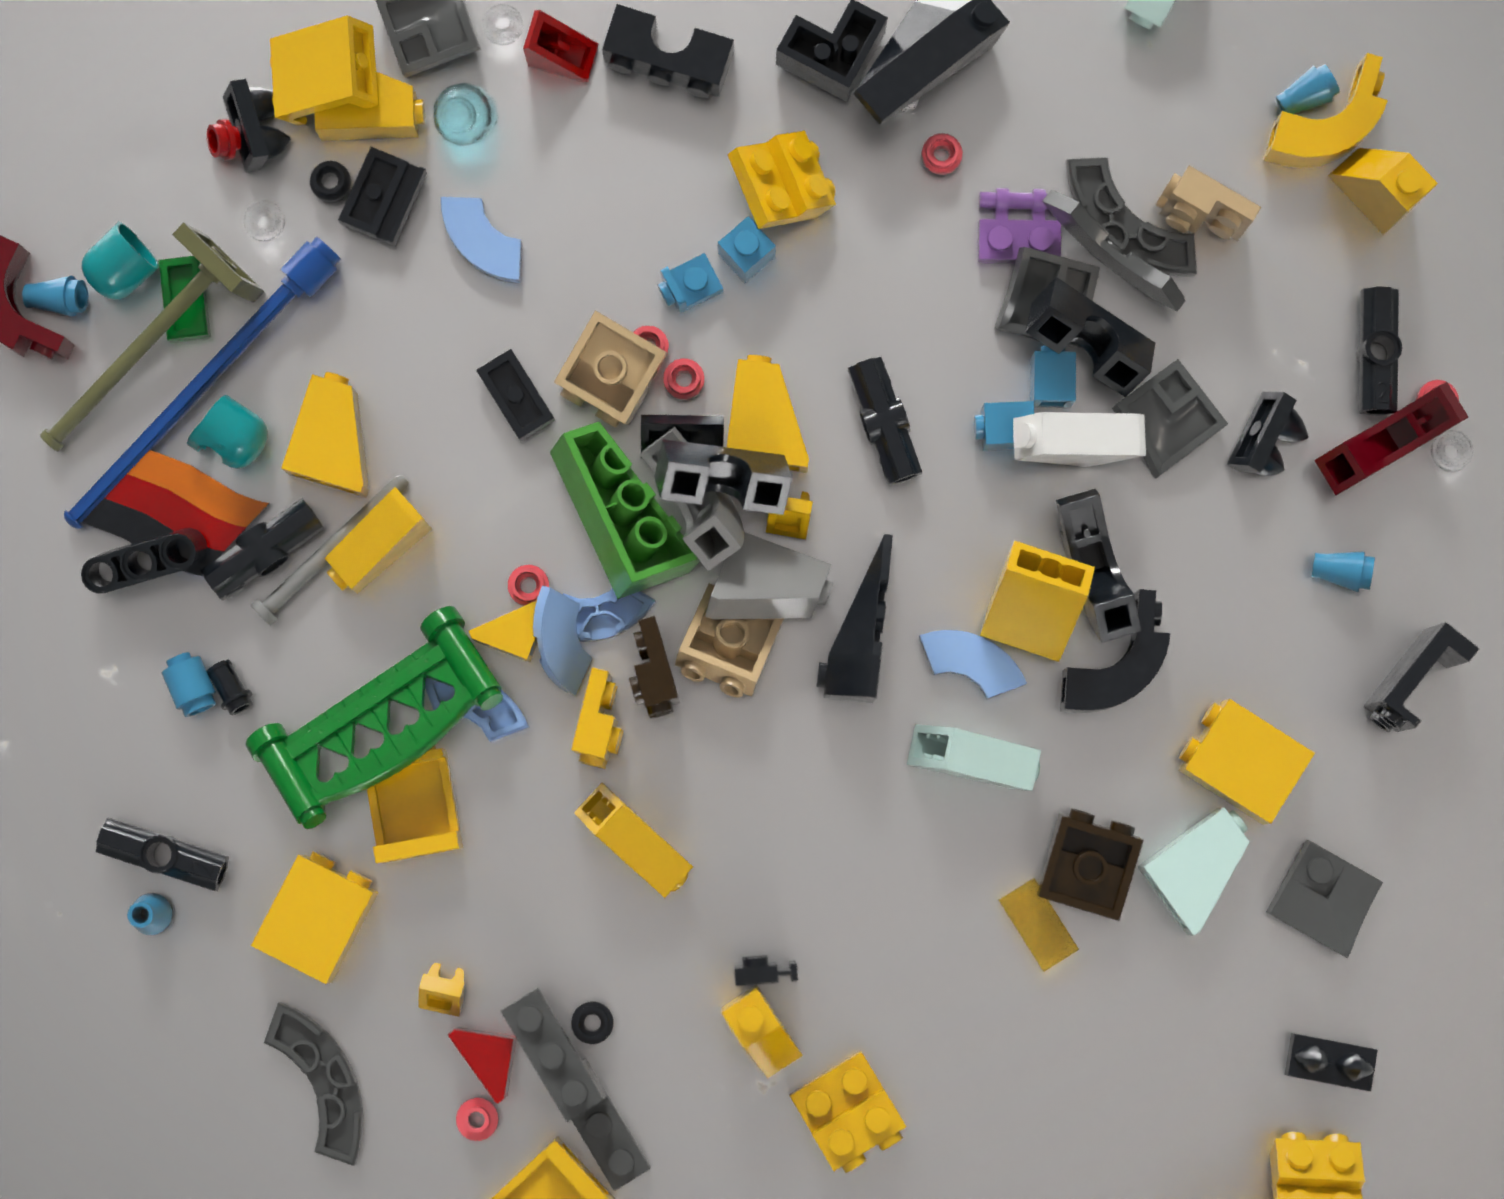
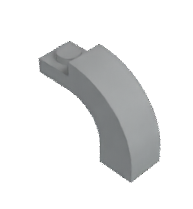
M675 427L644 449L640 454L654 473L662 439L686 442ZM705 492L702 505L677 502L687 527L682 539L708 572L742 547L744 543V529L730 495L721 492Z

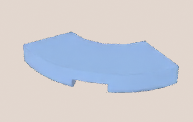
M441 197V210L445 227L451 241L463 257L475 268L491 277L520 283L521 239L505 236L492 227L485 216L482 198Z
M542 585L533 617V636L537 637L541 655L539 661L553 683L565 692L576 695L592 660V657L583 650L577 637L576 618L580 604L556 590Z
M613 588L596 598L578 599L563 593V595L580 604L576 618L577 637L582 642L604 640L627 631L639 622L638 620H642L656 603V600L641 591L617 599Z
M940 630L919 635L933 675L950 672L966 676L980 687L987 699L1027 684L1022 672L1012 658L999 646L981 636L957 630Z
M426 678L425 689L433 710L438 708L441 701H448L454 696L455 690L453 687L431 678ZM502 690L503 699L498 705L489 710H482L480 706L474 705L463 717L470 719L481 727L490 742L530 728L520 708Z

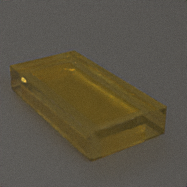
M1032 878L998 899L1040 969L1045 972L1078 951L1079 948L1049 900L1037 896L1039 884L1035 878Z

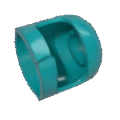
M119 221L86 252L81 264V269L87 282L99 294L112 300H121L129 296L159 267L152 252L128 226Z
M224 395L211 407L204 419L190 434L187 445L197 452L209 447L221 456L223 464L231 468L240 469L252 464L261 454L267 442L268 429L265 422L258 415L229 396Z

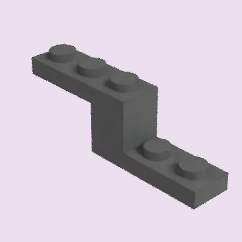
M537 988L501 1011L502 1015L566 1122L572 1120L612 1189L616 1191L651 1168L650 1164L587 1059L581 1060L540 989Z

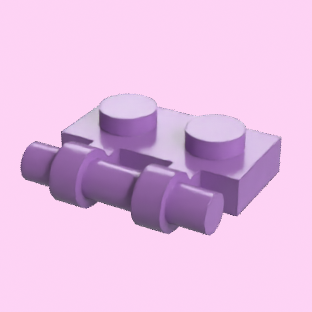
M996 188L995 192H979V208H995L994 219H979L978 263H1016L1018 251L1021 247H1028L1061 256V224L1058 220H1045V209H1048L1042 202L1048 194L1045 189H1032V193L1009 192V188ZM1008 209H1031V220H1009Z

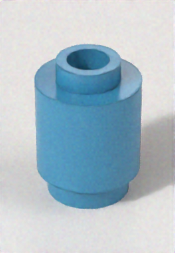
M186 652L166 661L168 668L163 670L161 674L177 710L182 709L185 717H191L216 705L213 697L216 691L200 656L191 657L190 653Z

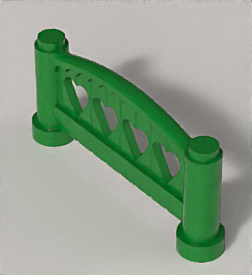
M445 606L437 609L424 619L420 630L428 643L292 734L288 735L282 724L271 723L257 729L248 737L245 746L253 760L263 764L298 824H302L305 829L314 828L326 819L325 806L330 802L366 790L415 762L444 738L474 705L480 706L482 710H489L502 701L503 695L500 684L464 631L465 621L454 606ZM426 678L449 685L455 690L454 696L450 700L441 701L438 708L433 711H427L424 708ZM392 701L419 711L418 721L412 725H405L404 730L397 735L390 734L389 732L390 706ZM356 725H361L384 735L383 744L376 749L370 748L369 753L364 758H355ZM322 748L347 757L349 760L347 769L343 772H335L333 778L328 782H321L319 780L320 750Z

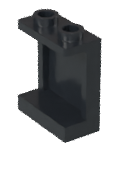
M1447 622L1424 629L1365 703L1364 707L1372 713L1369 718L1386 732H1390L1392 729L1399 732L1416 728L1421 720L1404 707V702L1436 661L1446 668L1467 663L1473 658L1479 648Z

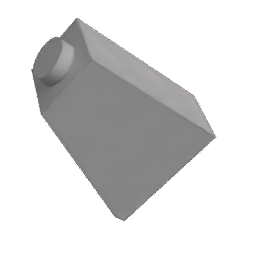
M744 532L742 547L726 558L711 594L705 617L710 619L812 618L817 603L825 606L832 589L833 582L826 580L832 564Z

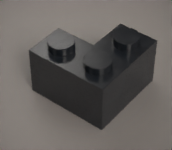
M850 0L833 33H830L795 15L776 49V65L848 102L886 32L888 17L856 0Z

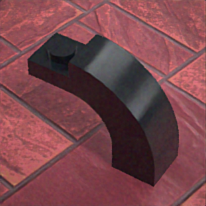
M1096 489L1056 500L1062 527L1060 535L1066 558L1095 567L1089 594L1083 608L1097 637L1103 643L1142 631L1134 593L1125 582L1112 550L1100 494Z
M1139 589L1134 593L1142 631L1131 634L1129 646L1123 657L1116 664L1103 669L1067 667L1062 670L1061 712L1090 713L1112 708L1133 698L1153 680L1163 664L1170 641V633L1154 632V626H1160L1162 619V602L1156 601V590Z

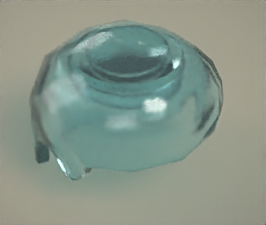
M467 82L447 87L438 96L433 107L435 128L445 140L459 146L475 144L484 140L498 120L496 101L486 89Z

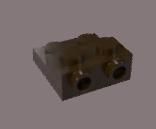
M655 616L638 620L641 631L633 633L638 652L642 660L649 659L650 661L635 665L636 676L629 678L635 702L637 705L645 704L650 719L673 713L672 705L680 703Z
M1071 808L1069 816L1059 813L1037 896L1120 921L1144 840L1134 835L1135 827L1111 820L1108 828L1093 823L1095 815Z

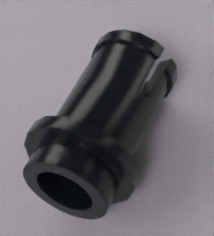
M229 659L220 661L207 670L213 685L223 701L221 704L222 710H228L230 715H236L253 704L250 699L252 696L251 690H245Z

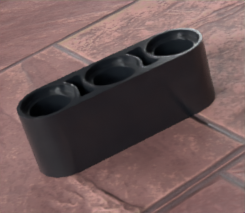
M183 528L115 548L86 561L81 570L82 582L91 592L101 594L179 572L204 558L207 551V542L203 534L198 530ZM178 539L185 541L189 545L191 550L189 559L182 558L176 550ZM139 551L149 555L152 562L150 570H146L139 565L137 559ZM101 562L111 568L113 573L111 582L101 577L99 573Z

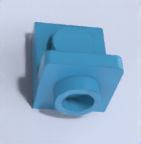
M705 253L671 270L668 266L660 270L663 282L657 284L659 291L667 306L675 303L680 314L723 292V287Z

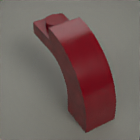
M0 235V342L22 357H25L29 348V350L50 360L53 359L55 354L68 359L75 344L66 337L25 319L20 312L16 302V284L30 253L19 243Z
M1445 382L1314 461L1334 494L1338 495L1469 417L1449 384Z

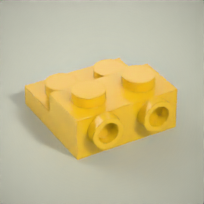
M805 130L775 135L765 143L736 147L727 154L758 229L816 219L836 205L834 200L835 186L830 179L824 177L818 163L820 157L819 148L814 142L809 141Z
M592 667L571 750L580 755L579 762L582 764L606 769L610 754L618 755L624 733L622 728L617 727L619 721L614 716L604 714L605 709H613L618 686L612 682L613 677L609 671Z
M861 1051L789 1094L833 1171L842 1167L845 1173L854 1170L867 1160L863 1153L876 1145L879 1146L881 1151L893 1146L903 1138L900 1131L907 1127Z
M1288 1132L1283 1134L1281 1139L1275 1138L1269 1154L1274 1199H1363L1362 1187L1365 1182L1360 1142H1349V1138L1343 1134L1328 1135L1323 1138V1141L1307 1140L1306 1135L1301 1132Z

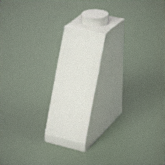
M1040 412L1013 418L1014 460L1091 467L1146 456L1144 414Z

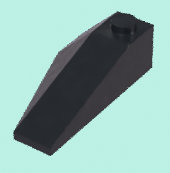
M917 0L853 94L880 125L993 48L1010 22L991 0Z
M884 534L829 652L827 663L819 662L816 687L824 688L823 698L873 703L877 698L882 653L880 634H882L885 620L886 601H884V597L888 587L893 535Z

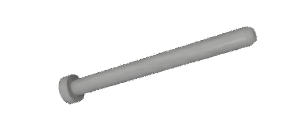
M402 475L395 476L263 602L257 598L250 606L271 626L278 619L274 614L328 564L325 557L394 487L403 493L407 489L409 482Z

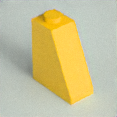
M376 72L377 106L365 109L349 103L316 112L315 131L321 141L418 138V124H425L424 100L418 99L413 86Z
M1360 147L1328 175L1382 235L1407 215L1438 184L1410 153Z
M747 355V360L738 359L727 448L785 455L790 471L807 473L809 457L780 365L771 363L772 359L763 355Z
M325 372L324 378L312 374L281 469L288 475L367 498L369 486L358 393L352 386L348 385L349 379L331 372Z
M394 487L325 557L326 561L332 566L327 571V574L342 591L349 586L358 594L427 535L432 528L402 493Z
M603 782L574 812L598 839L664 898L670 892L678 890L687 880L688 872L693 866Z
M757 984L721 1008V1014L741 1045L767 1078H770L803 1056Z

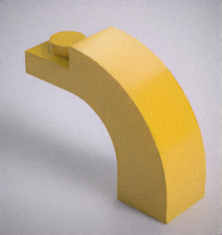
M1366 53L1357 66L1346 107L1341 113L1326 119H1309L1282 111L1273 124L1263 160L1286 167L1312 168L1332 163L1354 150L1375 127L1388 101L1377 97L1385 77V73L1379 71L1383 57Z

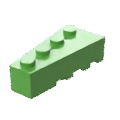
M596 422L561 435L550 451V454L617 599L689 574L700 560L682 539L683 534L680 532L682 527L673 515L669 517L654 498L656 494L647 482L643 484L630 468L632 463L602 424Z

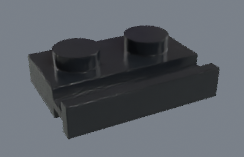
M371 146L339 216V223L395 246L426 177V169L414 166L408 161Z
M767 955L742 957L743 965H736L734 967L736 986L778 983V976L790 975L791 981H798L796 961H789V967L777 968L776 962L768 963Z

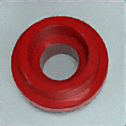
M219 119L216 124L209 125L207 128V144L211 155L215 158L221 157L225 161L233 160L236 151L240 150L241 137L239 130L236 126H232L228 119Z

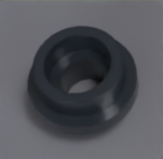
M325 161L313 169L310 175V187L319 199L326 202H336L348 194L351 187V176L341 163ZM328 177L338 178V184L334 188L328 189L324 187V182Z
M595 1001L580 1005L575 1010L571 1020L573 1033L580 1041L587 1044L603 1042L611 1034L614 1025L611 1011L604 1004ZM591 1014L598 1016L601 1021L599 1029L594 1031L589 1030L585 1026V1019Z

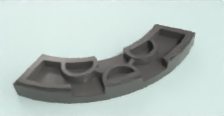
M1108 158L1067 159L1065 163L1067 179L1073 199L1081 202L1088 213L1110 234L1107 240L1119 247L1125 255L1132 252L1146 263L1167 275L1195 277L1197 267L1194 233L1172 232L1138 218L1125 205V201L1116 189L1111 177Z
M1052 190L1043 199L1042 202L1060 224L1082 246L1114 273L1152 299L1176 312L1185 303L1184 295L1171 276L1154 268L1132 252L1125 255L1119 247L1107 240L1110 234L1088 213L1081 202Z
M279 1002L264 1044L274 1047L289 1057L301 1069L303 1074H306L314 1089L319 1114V1132L314 1152L355 1166L363 1136V1106L359 1085L352 1066L334 1038L321 1025L296 1008Z

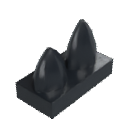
M247 79L230 81L223 95V100L232 126H236L240 133L241 147L239 153L245 172L261 170L266 160L282 153L288 146L291 137L277 128L260 126L259 121L274 115L273 91L259 87H249Z
M1262 392L1227 464L1239 472H1251L1259 475L1270 476L1283 472L1285 468L1282 455L1275 445L1277 440L1295 442L1309 438L1302 418L1293 408L1297 400L1285 392Z
M1291 1033L1284 1075L1371 1092L1378 1050Z

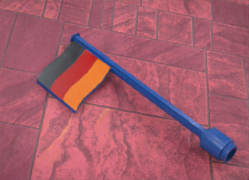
M316 237L311 243L306 241L280 270L286 276L281 280L283 284L74 507L69 512L64 511V518L70 526L81 529L84 528L83 523L122 537L130 543H136L183 528L196 529L206 539V555L201 561L182 571L203 576L200 570L223 555L270 505V503L257 501L238 494L192 465L152 451V449L296 296L299 298L303 293H306L311 298L337 270L335 265L341 258L319 237ZM178 539L176 542L178 554L182 558L189 559L191 554L189 545L185 541Z

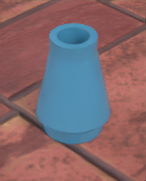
M1324 64L1319 68L1312 66L1283 93L1277 95L1275 99L1281 111L1296 114L1333 102V96L1339 94L1340 89L1332 72Z
M67 276L35 284H25L22 291V300L26 308H36L74 317L77 313L85 312L88 305V289L83 280H77L74 276Z
M1365 552L1315 553L1311 577L1320 578L1359 592V588L1370 590L1375 557L1365 556Z
M147 893L136 899L129 908L127 916L130 924L139 932L145 935H156L163 932L169 926L172 919V909L168 900L156 893ZM142 909L148 910L149 917L147 921L141 918Z

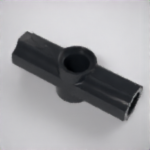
M1376 286L1361 290L1360 344L1357 347L1356 359L1360 365L1359 413L1367 415H1384L1397 412L1398 358L1402 352V342L1398 337L1399 290L1391 287ZM1371 343H1380L1385 347L1387 351L1386 360L1374 357L1370 348Z
M882 357L870 358L849 367L848 373L861 407L859 413L869 443L875 446L888 485L898 484L921 475L922 469L908 433L910 432L908 417L900 398L895 397Z
M302 498L270 522L259 523L247 530L236 540V546L200 571L221 600H225L257 576H266L279 568L289 559V553L325 528Z
M112 818L106 819L96 841V853L145 868L151 873H160L215 892L218 891L219 886L223 882L228 868V856ZM161 843L167 844L171 850V859L165 866L158 865L154 859V850Z

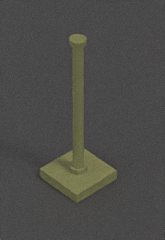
M184 222L172 234L201 262L198 266L200 272L50 430L45 429L40 434L42 440L57 452L64 446L62 441L212 282L216 284L221 282L230 292L253 303L264 292L208 235Z

